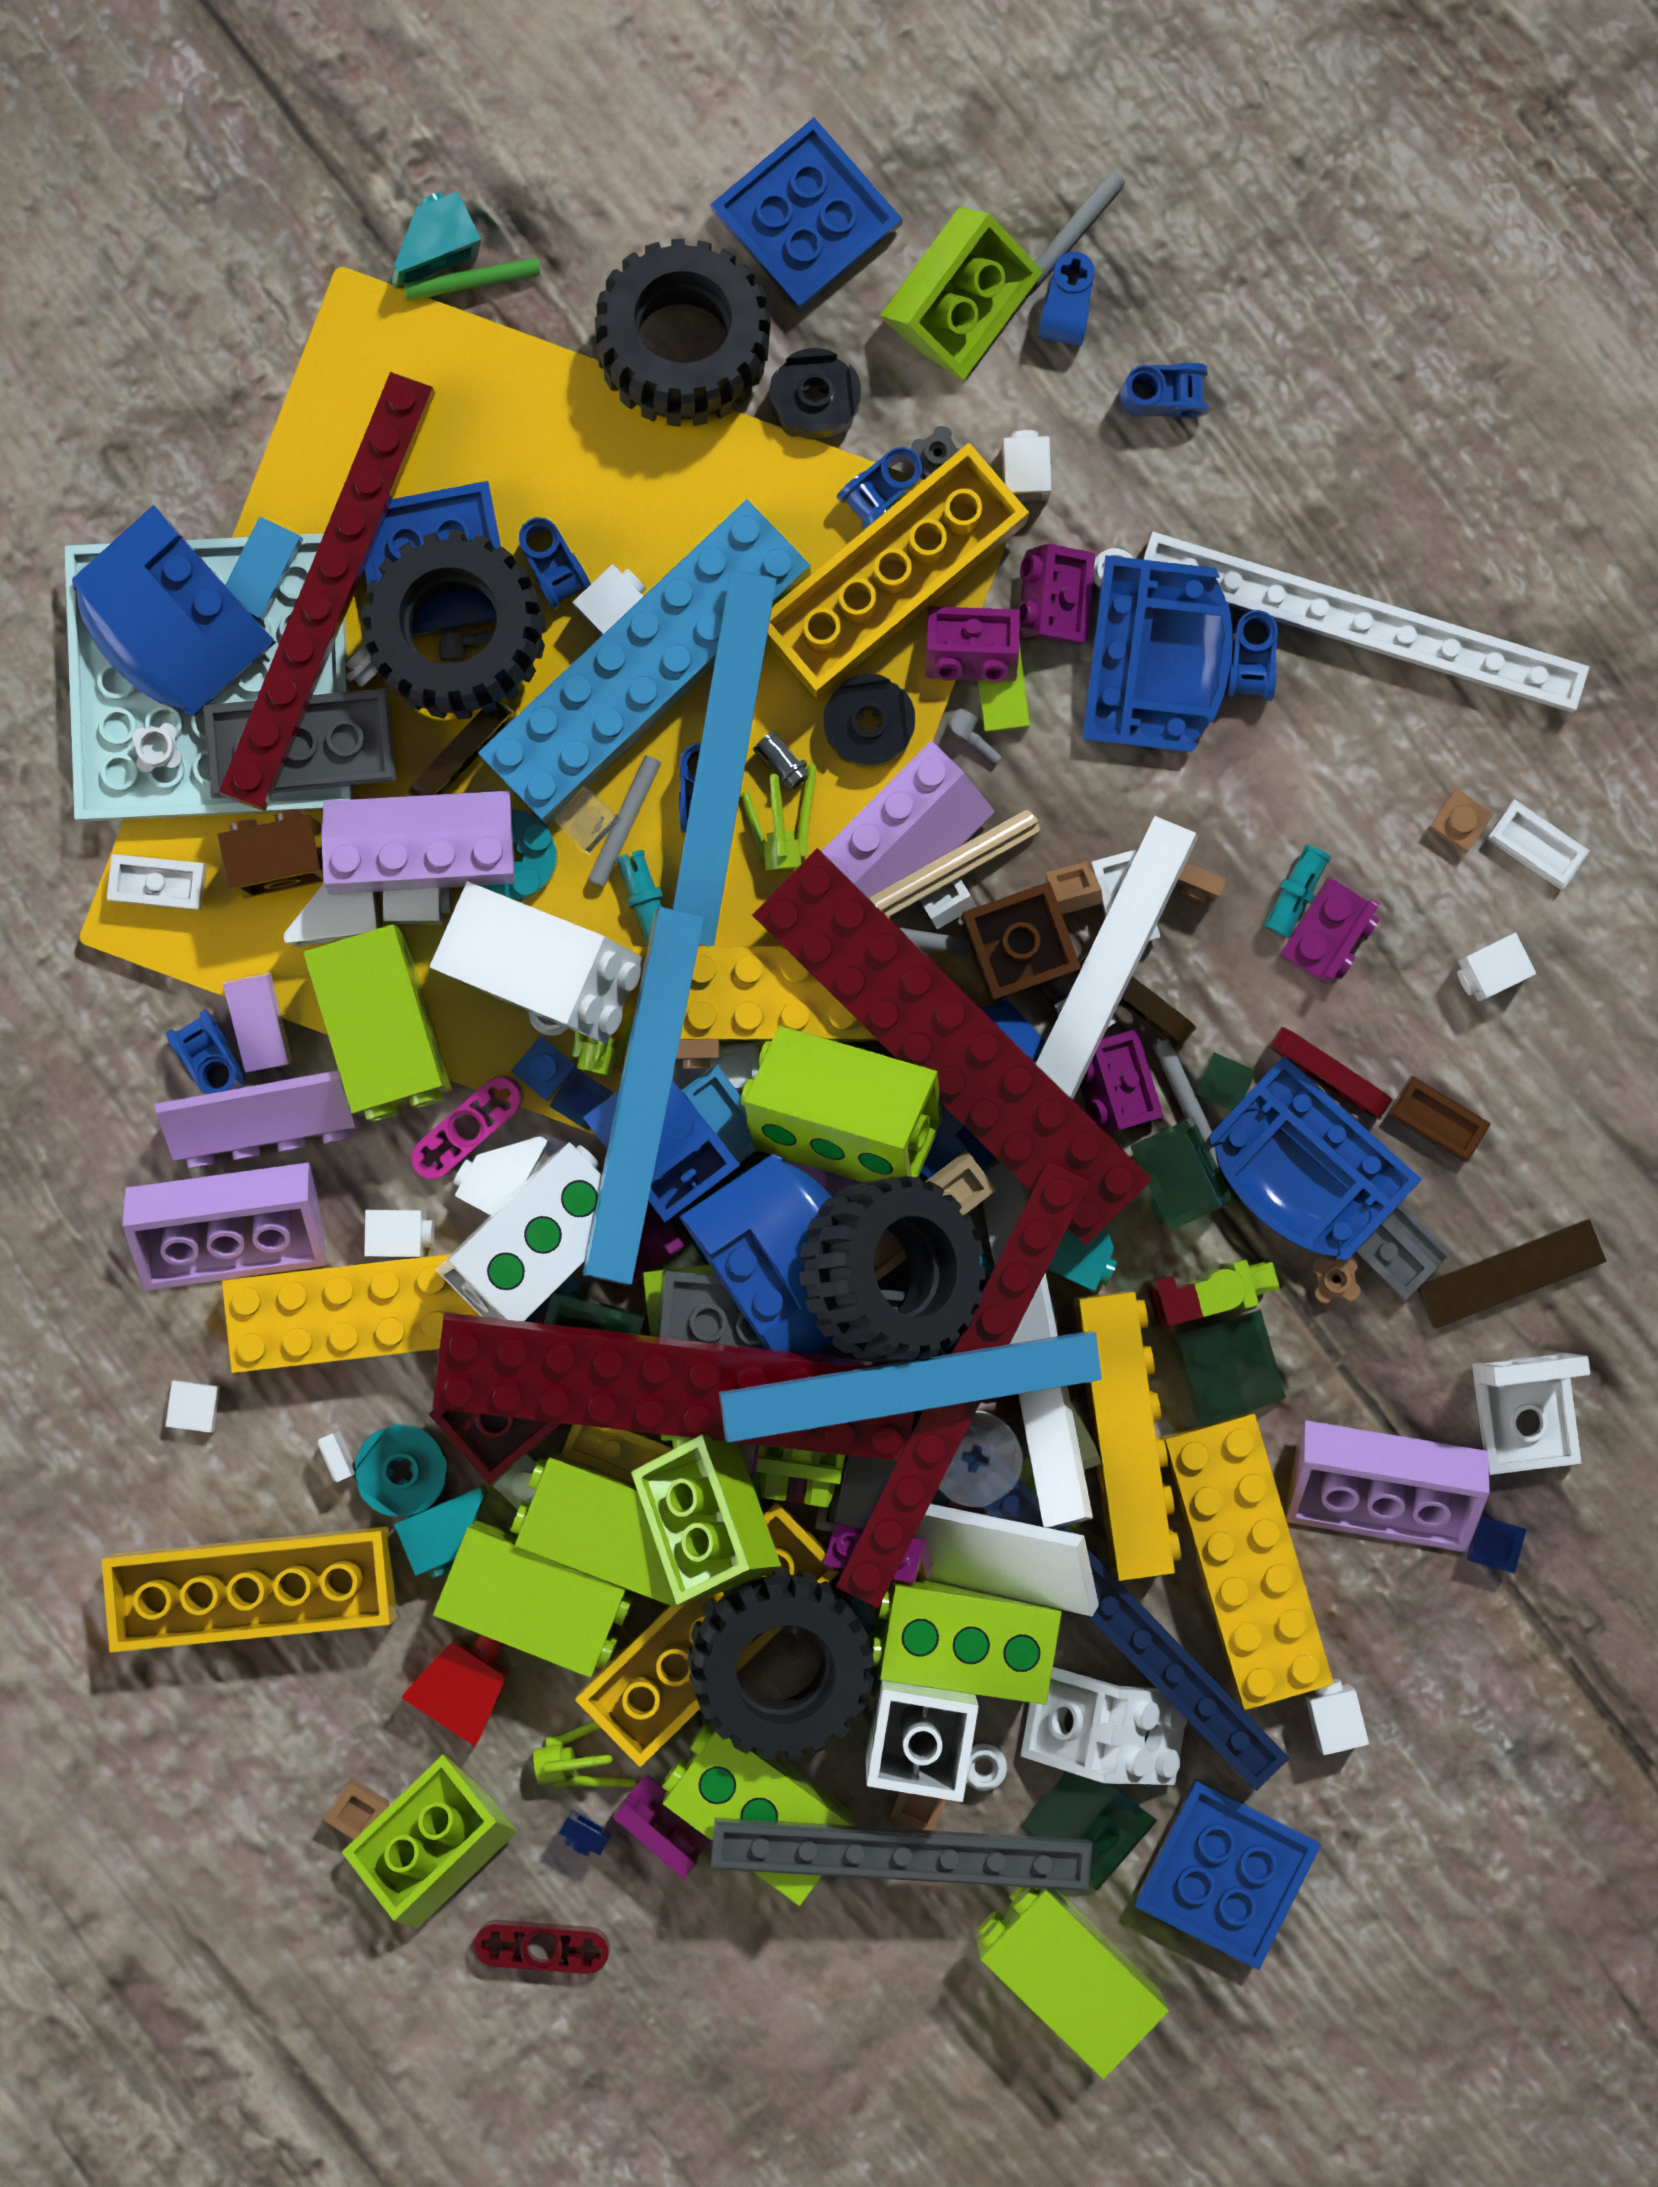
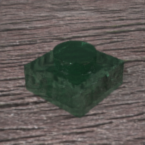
M1214 1052L1194 1094L1232 1111L1245 1098L1256 1070Z

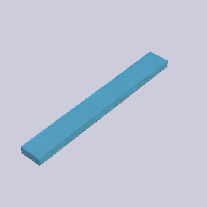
M734 570L730 571L673 910L704 917L699 945L714 946L777 582V578Z
M660 906L655 909L582 1276L632 1285L704 917Z
M1087 1331L719 1392L725 1440L727 1442H734L1102 1380L1096 1333Z

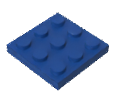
M815 117L711 203L712 212L798 311H801L898 229L903 222L902 217Z
M484 481L392 499L364 567L367 586L370 580L380 581L383 575L378 567L386 558H389L393 563L402 556L398 548L409 541L413 548L423 545V535L436 532L440 540H446L450 531H461L465 533L468 540L473 541L476 535H480L490 539L494 548H500L501 542L489 482ZM461 588L441 592L427 601L418 612L412 628V638L497 622L495 608L484 594L475 590Z
M1194 1778L1133 1901V1905L1260 1970L1322 1844L1312 1837Z

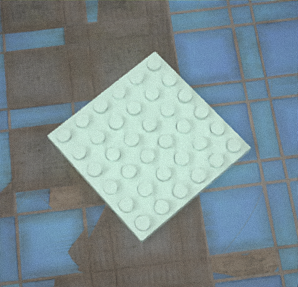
M324 534L300 535L303 541L264 620L261 621L256 618L276 643L208 705L254 701L257 699ZM249 537L186 541L226 584ZM110 544L65 546L75 820L84 822L276 813L290 810L318 811L323 810V801L353 800V786L273 793L265 812L229 798L213 799L210 792L203 709L196 716L183 713L184 709L161 704L139 691L108 662L91 638L83 622L78 607L77 594L73 590L72 578ZM346 614L313 695L349 692L348 680L346 679L348 667L345 665L347 662ZM164 723L172 724L178 730V736L175 741L177 751L182 754L181 764L173 769L168 766L157 767L151 773L141 771L136 765L139 756L132 741L134 731L141 727L145 729L150 727L160 728ZM160 744L153 746L154 752L161 750Z

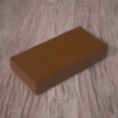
M1414 1076L1409 1077L1387 1114L1388 1117L1464 1163H1468L1491 1125L1487 1120Z

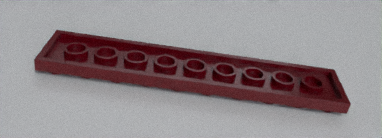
M816 848L752 914L897 1060L937 1071L940 1090L939 1101L1031 1193L1047 1161L1091 1181L1068 1226V1229L1085 1246L1152 1181V1177L819 848Z
M444 1312L432 1409L690 1438L708 1434L712 1440L726 1441L719 1392L887 1365L889 1363L867 1362L863 1360ZM915 1411L734 1441V1443L898 1461L911 1437Z

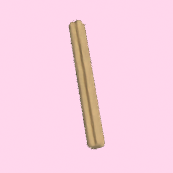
M1024 810L869 898L888 917H891L1037 835L1040 831L1038 819L1029 810Z

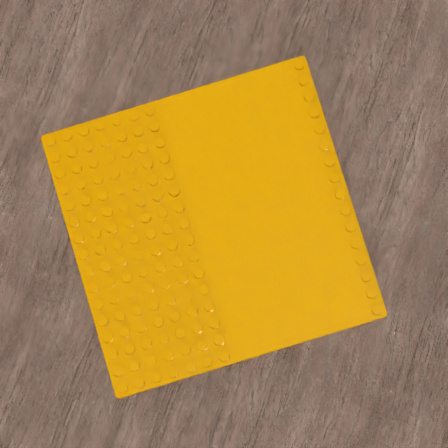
M338 267L335 269L232 538L249 537L259 516L298 535L324 534L389 373L393 372L432 386L435 391L434 398L393 499L484 481L489 482L501 547L511 553L519 566L522 565L528 574L540 600V607L546 626V632L542 634V640L545 644L541 659L535 658L533 665L536 672L531 681L526 682L522 680L518 684L517 688L520 694L509 702L506 697L501 698L515 712L513 720L601 637L579 615L573 605V601L584 589L559 602V608L553 611L533 576L534 572L525 558L519 543V531L522 525L529 519L541 517L555 524L571 553L575 554L591 584L613 564L621 573L629 569L646 588L641 593L644 596L737 507L748 499L811 565L812 574L864 531L861 528L862 520L847 502L841 503L836 497L847 483L863 471L868 470L876 462L814 439L789 436L779 426L732 410V413L721 419L717 418L715 413L708 415L707 424L697 426L693 425V419H681V427L667 425V417L657 415L656 420L653 422L641 416V407L639 405L629 409L620 401L619 389L611 391L604 380V369L599 367L598 360L428 297L406 301L403 288L395 289L394 285L346 267ZM893 468L890 469L889 475L895 481L906 482L912 478V475ZM862 496V498L867 502V504H868L871 508H873V507L868 503V501ZM544 531L536 532L530 537L528 547L535 552L546 551L551 547L553 537ZM1008 540L929 606L983 608ZM365 570L362 572L346 612L347 661L364 646L362 633L366 630V627L361 621V610L363 605H369L370 602L365 593L368 587ZM928 607L817 700L766 641L714 946H782L752 916L796 870L765 871V860L757 859L756 843L741 798L743 792L750 794L767 842V833L774 832L770 793V776L774 773L758 754H755L753 748L757 746L756 744L762 738L776 731L778 737L799 761L805 760L807 762L806 769L809 764L816 765L815 786L807 836L808 856H802L801 863L816 848L822 851L930 741L933 742L956 680L945 681L925 676ZM497 622L414 637L412 639L418 652L427 660L440 664H454L459 662H442L440 660L439 644L441 638L446 633L474 634L496 628ZM489 642L474 646H464V661L481 652ZM714 669L547 826L557 849L558 858L555 873L544 889L539 890L533 896L527 897L528 899L520 901V903L603 935L631 952L632 946H646L634 908L629 909L626 899L630 895L619 865L615 863L605 887L588 881V878L644 756H650L660 761L661 765L618 858L628 854L632 868L636 871L631 857L632 852L644 850V856L655 888L660 887L663 898L659 899L661 905L664 908L673 910L686 833H681L680 759L686 748L702 741ZM379 672L362 687L354 680L348 681L349 692L388 688L390 692L398 781L353 786V800L409 796L407 792L414 781L482 708L473 710L472 718L458 719L454 713H447L445 719L431 716L425 708L418 711L408 705L400 695H396L390 689ZM861 674H878L890 679L891 682L897 684L908 694L915 710L914 734L906 751L894 761L880 767H859L841 760L829 745L824 731V710L828 700L844 681ZM872 709L863 710V718L856 719V724L858 727H865L866 733L875 732L876 725L883 724V719L881 716H874ZM699 754L690 760L688 766L689 772L696 776ZM480 755L443 793L460 794L510 791L511 809L522 810L537 817L483 761ZM805 781L792 791H788L785 786L780 787L785 831H794L796 840ZM323 810L302 811L303 816L311 815L322 824ZM281 812L123 820L80 932V941L89 947L226 997L223 988L225 982L271 973L282 1018L328 1035L303 951L329 943L291 947L284 941L286 930L324 882L246 899L228 889L217 834L230 831L229 824L242 820L255 819L257 820V825L275 822L274 815ZM513 843L514 862H522L524 854L517 851V844ZM112 854L204 863L207 865L202 911L111 902L107 900ZM451 887L452 913L444 914V925H395L406 933L450 1081L477 1091L495 1076H510L517 1080L522 1087V1108L595 1134L583 1117L619 1091L622 1078L621 1068H624L627 1048L624 1052L621 1068H614L613 1077L578 1070L576 1067L553 1096L546 1101L511 1070L540 1036L577 1066L579 1058L571 1056L575 1042L574 1030L568 1029L564 1033L555 1036L544 1035L533 1027L529 1020L528 1011L477 991L429 967L464 887ZM378 891L382 927H385L388 924L383 921V891ZM630 991L622 1009L620 1026L610 1037L616 1040L615 1047L632 1014V991ZM585 1035V1042H587L588 1036ZM720 1042V1046L754 1042ZM758 1042L759 1056L765 1042ZM494 1086L491 1088L495 1098L508 1102L507 1099L512 1094L508 1088L505 1087L500 1091ZM755 1151L739 1163L741 1173L728 1183L769 1157L770 1154Z

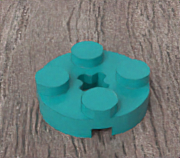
M511 809L513 843L517 844V851L524 854L522 862H514L516 884L482 885L480 887L520 902L528 899L527 897L535 895L549 884L556 870L558 855L550 831L537 817L522 810Z
M395 1424L376 1431L360 1447L355 1460L357 1487L363 1500L381 1514L397 1517L414 1515L429 1508L441 1496L447 1483L449 1461L442 1445L430 1432L416 1425ZM406 1458L412 1463L410 1471L414 1475L410 1481L402 1478L399 1482H396L391 1478L394 1474V1469L390 1464L394 1459L402 1462Z

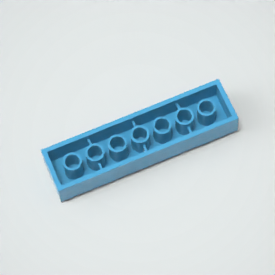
M748 499L737 507L478 752L483 761L546 827L714 669L731 570L777 578L772 607L811 575V565Z

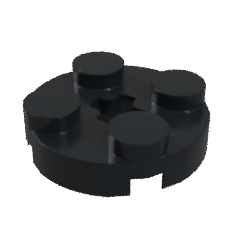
M808 348L794 352L787 357L786 363L778 371L776 369L770 383V406L775 418L781 423L783 431L792 437L826 439L838 433H844L851 428L853 419L859 410L861 399V383L856 370L850 364L848 367L843 361L837 359L836 353L827 349ZM810 386H818L821 393L828 394L820 402H812L804 397L805 394L809 393Z
M861 674L844 681L828 700L823 719L825 735L829 745L834 749L839 758L847 763L865 768L886 765L906 751L914 734L915 710L913 703L903 689L882 675ZM872 709L874 716H881L883 719V724L876 725L875 732L866 733L865 727H858L856 724V719L863 718V710Z

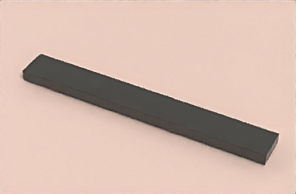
M714 1818L710 1865L711 1869L1088 1891L1092 1843L1090 1840Z

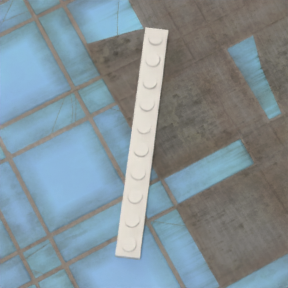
M1153 531L1143 560L1216 568L1220 576L1216 580L1220 585L1226 602L1228 601L1229 607L1245 612L1254 610L1265 611L1273 616L1277 622L1571 713L1577 710L1590 667Z

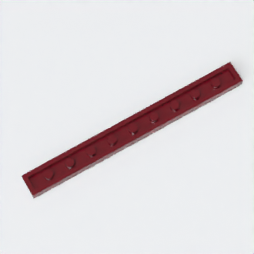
M393 372L389 373L219 789V793L223 797L264 812L266 811L434 398L435 391L432 386Z
M1047 1161L982 1291L983 1295L979 1309H974L972 1315L975 1316L967 1331L962 1332L952 1354L1011 1343L1091 1181ZM982 1400L923 1410L836 1584L837 1588L879 1608Z

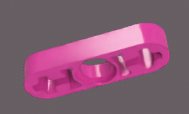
M499 1075L491 1078L415 1145L411 1154V1161L415 1171L425 1178L436 1179L451 1170L521 1107L523 1090L518 1081L510 1076ZM493 1086L499 1091L506 1087L512 1093L507 1099L511 1106L508 1108L506 1105L501 1104L488 1114V1116L495 1119V1123L490 1124L488 1116L481 1108L494 1098L495 1094L491 1089ZM478 1100L481 1108L473 1105V1102ZM468 1114L477 1119L480 1131L476 1138L468 1140L457 1134L455 1122L460 1115ZM444 1130L448 1140L462 1151L457 1154L454 1146H452L440 1158L443 1167H440L437 1163L429 1167L424 1161L428 1155L424 1148L427 1146L430 1150H434L447 1139L440 1135V1131Z

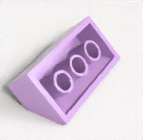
M930 741L822 852L870 897L963 845L995 811L966 774L937 745Z
M510 791L323 801L322 857L324 885L328 893L344 894L464 887L467 881L478 886L516 884Z
M339 1070L154 1104L155 1112L173 1161H187L188 1169L216 1164L215 1156L232 1153L233 1160L261 1156V1147L278 1145L279 1152L306 1148L305 1139L323 1136L324 1144L351 1139L350 1131L362 1129L360 1116L351 1113Z
M309 1162L126 1188L122 1226L144 1291L326 1266L319 1199Z
M1305 1420L1294 1455L1285 1511L1286 1521L1288 1523L1467 1553L1490 1493L1488 1451Z

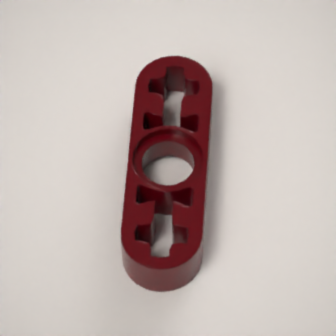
M1281 1027L1268 1046L1281 1058L1285 1056L1299 1070L1375 1119L1380 1120L1393 1101L1385 1092L1287 1028Z
M492 1920L484 1924L479 1930L474 1941V1950L482 1963L492 1967L592 1974L602 1969L606 1964L610 1953V1943L605 1933L594 1927ZM493 1932H500L502 1941L516 1942L517 1932L524 1933L525 1936L520 1947L522 1957H514L517 1947L512 1946L502 1947L498 1955L492 1954L491 1946L484 1944V1940H489ZM545 1934L553 1939L556 1950L550 1958L538 1959L533 1956L529 1949V1942L534 1936ZM563 1936L571 1937L568 1947H582L585 1939H592L594 1948L601 1949V1953L595 1954L593 1960L587 1962L584 1961L583 1953L569 1951L568 1961H561L560 1957L564 1949Z

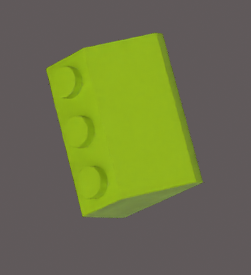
M959 206L879 316L911 347L958 379L965 380L1044 271L989 213Z
M708 1434L700 1435L631 1472L677 1605L686 1604L741 1586L781 1567L738 1443L712 1440Z
M442 1754L342 1851V1854L393 1921L418 1929L506 1844L518 1830L494 1800L454 1762Z

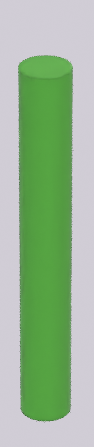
M531 258L403 283L406 301L540 276V268L537 258Z

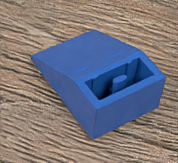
M673 1081L671 1082L648 1204L667 1228L680 1219L679 1216L712 1195L741 1173L740 1164ZM619 1091L583 1117L606 1149L608 1148Z

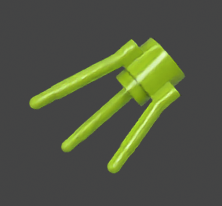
M809 764L807 767L810 775L806 778L804 784L797 840L795 839L794 831H785L782 798L779 776L777 774L770 776L774 832L767 833V842L750 794L743 792L741 795L756 843L757 859L765 860V871L796 869L802 864L801 857L808 856L807 836L815 786V764Z
M632 1014L616 1047L615 1039L610 1038L608 1043L605 1044L588 1037V1041L585 1042V1035L574 1031L575 1042L571 1056L579 1058L578 1070L613 1077L614 1068H621L624 1052L629 1043Z
M595 1721L563 1735L547 1737L546 1747L535 1748L533 1751L535 1775L540 1786L553 1784L555 1789L568 1786L634 1788L637 1785V1780L619 1777L571 1776L577 1774V1769L606 1765L613 1761L611 1755L576 1758L572 1747L564 1748V1745L602 1729Z

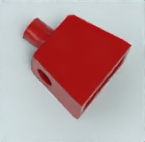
M479 1634L471 1646L461 1638L455 1637L404 1692L401 1698L475 1747L485 1732L510 1674L508 1669L495 1661L506 1644Z

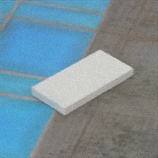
M930 1504L915 1534L916 1539L926 1541L933 1562L928 1581L1087 1616H1093L1099 1606L1085 1537L1083 1535Z

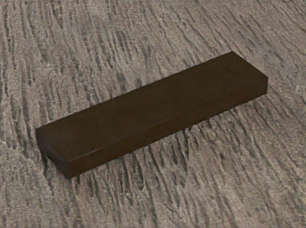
M1585 1219L1424 1282L1418 1288V1292L1432 1327L1437 1329L1607 1261L1590 1219Z

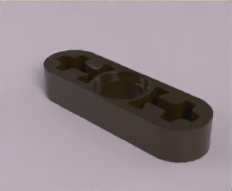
M501 699L495 702L498 710L486 715L481 710L410 786L407 794L409 796L443 795L479 756L478 752L509 724L515 712Z
M1091 948L1088 950V952L1084 955V957H1083V958L1081 959V961L1079 962L1081 968H1082V966H1083V964H1084V962H1085V960H1086V958H1087V956H1088V954H1089ZM1133 976L1131 977L1120 1002L1179 1046H1183L1196 1030V1026Z

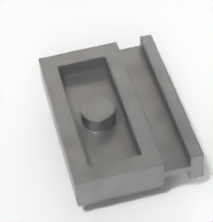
M1402 1202L1355 1252L1404 1301L1438 1269L1437 1267L1446 1258L1453 1254Z

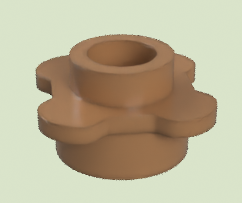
M1351 1256L1347 1261H1328L1326 1258H1318L1313 1263L1312 1271L1316 1274L1317 1285L1314 1293L1317 1300L1322 1303H1329L1333 1298L1344 1297L1346 1300L1352 1301L1359 1296L1361 1289L1355 1280V1271L1358 1268L1355 1258ZM1334 1275L1340 1276V1282L1337 1284L1332 1281Z

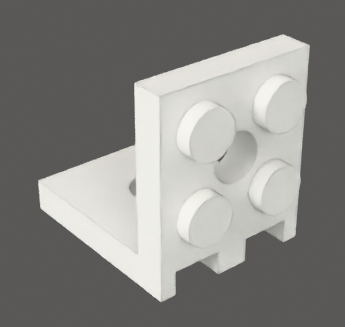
M1555 1353L1554 1355L1522 1357L1506 1361L1472 1364L1483 1450L1488 1451L1489 1475L1582 1464L1570 1377L1590 1375L1588 1356ZM1527 1409L1535 1411L1540 1420L1538 1430L1530 1436L1522 1435L1516 1427L1517 1416Z
M1053 1667L1047 1705L1030 1703L1020 1756L1101 1783L1175 1785L1181 1761L1180 1753L1184 1730L1188 1720L1157 1688L1117 1686ZM1068 1710L1071 1711L1074 1719L1072 1730L1069 1733L1064 1725L1065 1715ZM1149 1730L1148 1738L1145 1742V1736L1147 1731Z

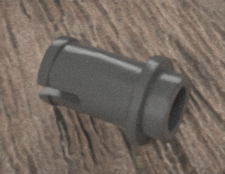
M776 731L767 734L753 748L754 753L758 754L769 769L779 776L780 787L785 786L788 791L798 787L810 775L805 768L807 762L805 760L799 761L778 737Z

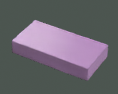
M271 973L225 982L223 988L245 1073L290 1064L293 1060Z

